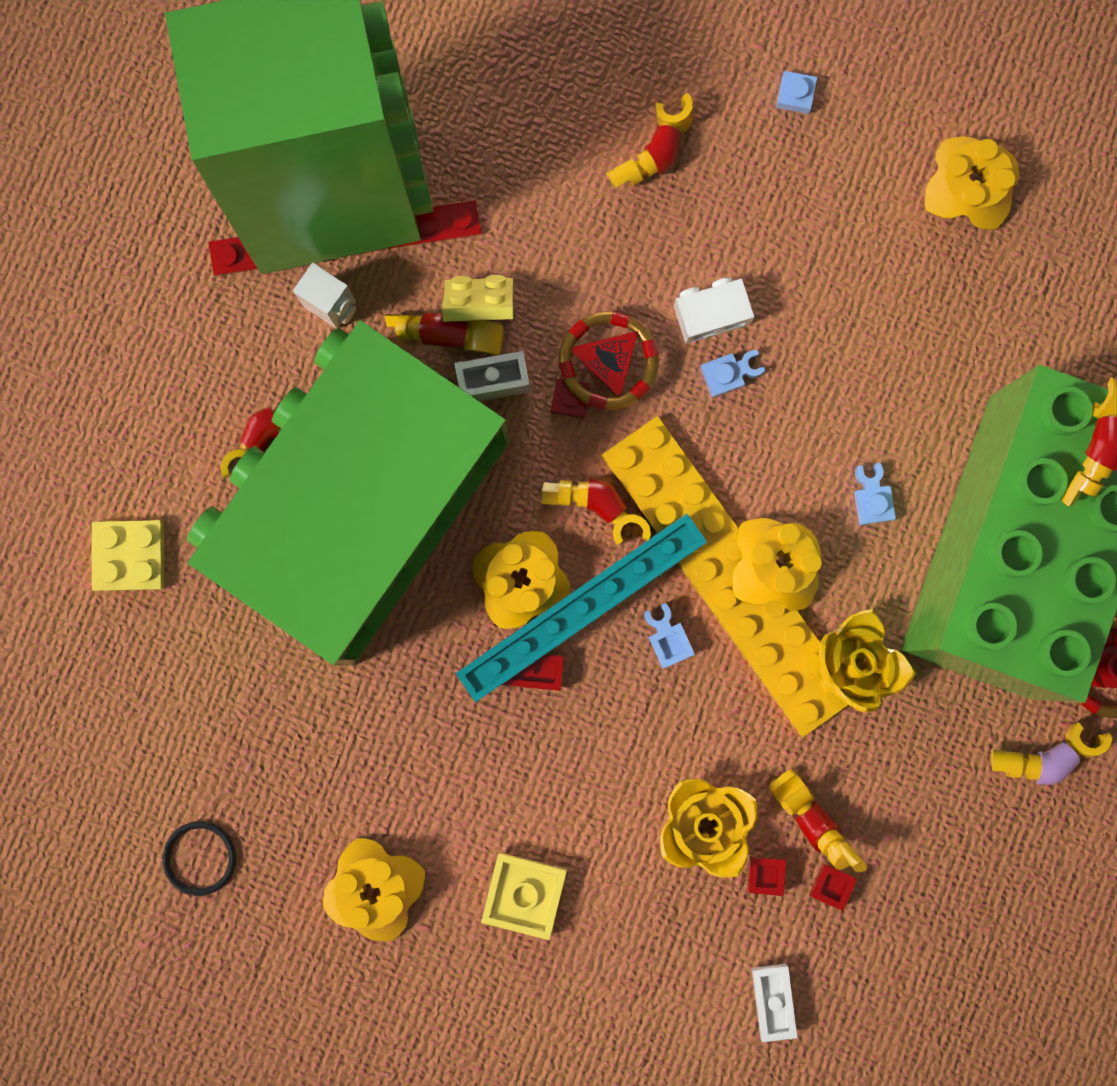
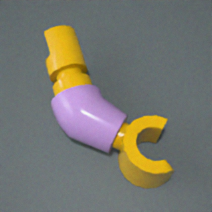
M1077 722L1068 728L1065 736L1066 743L1061 742L1046 752L1039 751L1037 755L1028 754L1027 757H1024L1023 753L991 749L992 771L1005 772L1007 777L1021 778L1022 775H1025L1026 779L1035 780L1036 784L1039 785L1057 784L1062 782L1081 762L1080 758H1092L1105 753L1111 746L1112 736L1109 732L1095 737L1094 746L1092 748L1087 747L1080 738L1081 731L1084 728Z

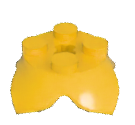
M966 136L946 139L936 151L935 161L938 165V170L929 180L925 190V210L941 218L952 219L965 215L974 226L980 229L996 230L1004 222L1011 209L1013 188L1020 176L1016 159L1004 147L997 145L991 139L981 141ZM973 173L978 174L982 179L981 183L979 180L972 181L970 176Z
M767 518L752 519L741 523L737 532L736 542L737 547L742 553V559L735 567L732 576L734 597L741 601L758 605L778 601L784 608L791 611L807 608L817 592L819 583L818 570L822 565L821 550L814 534L801 524H785ZM778 556L784 557L786 566L779 567L776 560L779 559Z
M523 532L509 542L494 543L486 546L474 557V578L485 593L487 614L499 628H519L525 625L532 617L541 615L571 594L569 580L558 566L557 547L544 532ZM523 569L528 571L527 577L531 580V583L528 586L523 584L521 589L516 588V581L512 578L514 572L520 573V570Z
M873 609L851 615L843 621L836 632H828L820 642L819 665L822 676L820 681L822 689L829 694H834L848 705L864 713L878 710L881 706V698L895 695L905 689L915 676L916 671L908 659L898 650L884 646V627Z
M701 779L680 781L669 796V818L662 828L660 835L663 858L678 868L688 869L700 866L709 874L717 877L739 876L744 870L749 857L746 836L757 820L756 799L736 787L718 788ZM703 818H707L709 821L715 819L716 825L712 826L715 831L710 835L705 831L701 833L698 831V827L702 826L699 822Z
M356 838L342 852L338 861L336 876L327 884L324 890V910L337 924L343 927L354 928L364 937L375 941H393L405 929L408 922V908L419 898L423 890L425 869L410 857L388 855L382 845L374 840ZM370 883L372 888L379 887L381 893L376 896V901H372L370 897H365L363 892L367 889L366 884Z

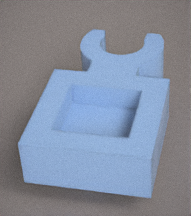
M758 350L747 352L742 360L736 362L733 353L700 366L712 399L744 387L745 383L742 377L757 378L765 372L764 367L751 369L748 365L750 359H754L759 355Z
M881 463L873 465L875 472L873 478H868L864 475L863 466H858L855 469V477L863 485V490L854 492L859 526L896 520L891 487H880L879 481L883 477Z
M666 603L660 605L664 616L659 621L651 617L649 610L644 612L647 624L655 627L657 631L656 634L648 638L662 669L695 655L681 623L671 627L669 622L671 610Z

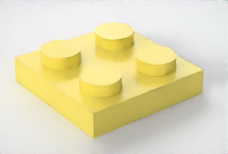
M490 275L485 279L456 276L451 280H445L442 305L443 321L513 319V278H505L503 275Z
M164 521L92 522V591L164 590Z
M499 852L481 923L550 940L567 869Z

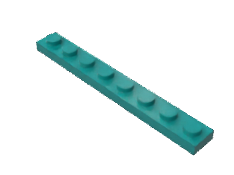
M685 514L455 674L476 703L706 544V539L689 515Z

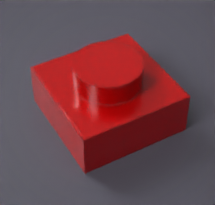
M556 378L551 413L584 419L587 404L577 399L569 391L562 378ZM578 381L586 390L589 391L590 383Z
M749 856L747 892L784 896L786 860Z
M822 863L809 896L844 911L857 878Z

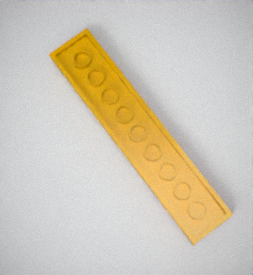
M656 416L601 455L602 459L656 534L685 514H688L706 539V544L677 564L800 737L806 736L848 706L847 703L837 698L834 694H829L822 689L820 683L822 676L819 665L820 642L797 610L791 611L786 609L778 601L758 605L750 604L734 597L732 576L735 567L742 559V553L737 547L736 542L738 527L659 417Z

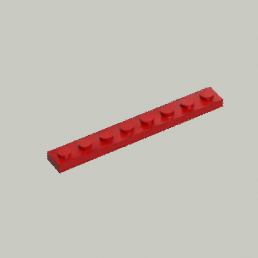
M476 200L433 207V213L416 216L420 241L374 251L481 235ZM239 237L208 242L214 276L258 270Z

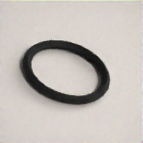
M199 821L185 824L175 830L165 844L162 855L164 872L170 883L185 894L205 896L214 893L229 881L234 872L236 851L233 842L222 828L213 823ZM189 830H210L216 833L227 847L229 855L227 870L223 877L212 886L198 889L188 887L182 884L172 872L170 866L171 848L175 841Z

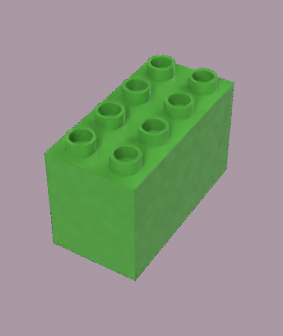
M222 0L165 13L192 162L261 274L421 240L416 216L433 213V207L420 158V146L415 122L409 105L403 75H401L395 44L391 37L383 0L363 4L362 0Z
M361 320L358 321L350 334L340 328H336L328 335L319 348L314 363L323 369L319 378L308 393L298 387L288 392L278 405L272 418V423L282 430L265 453L256 446H253L241 457L230 476V482L239 488L238 492L223 512L214 506L206 509L196 520L187 536V542L197 548L187 562L190 566L335 666L355 665L511 441L507 423L503 417Z
M1038 365L990 396L900 652L1030 700L1086 702L1117 611V471L1113 470L1108 479L1102 478L1101 482L1104 486L1097 497L1082 492L1074 506H1067L1061 501V498L1077 472L1085 470V467L1082 465L1087 458L1085 451L1090 444L1095 424L1098 418L1092 416V404L1096 402L1102 405L1108 395V389Z

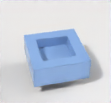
M784 71L776 108L809 114L817 77Z

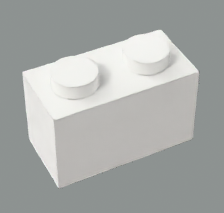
M313 262L293 290V293L304 308L334 328H339L342 323L347 324L356 311L354 306L356 300L348 286Z
M726 277L713 282L711 288L702 291L699 290V287L684 290L679 294L680 297L676 298L674 303V309L685 344L748 326L754 319L742 278L732 281L731 277Z
M523 351L455 363L459 388L479 402L530 392Z

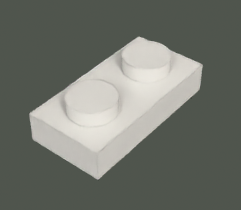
M779 964L751 968L761 1041L770 1042L797 1038L788 965Z

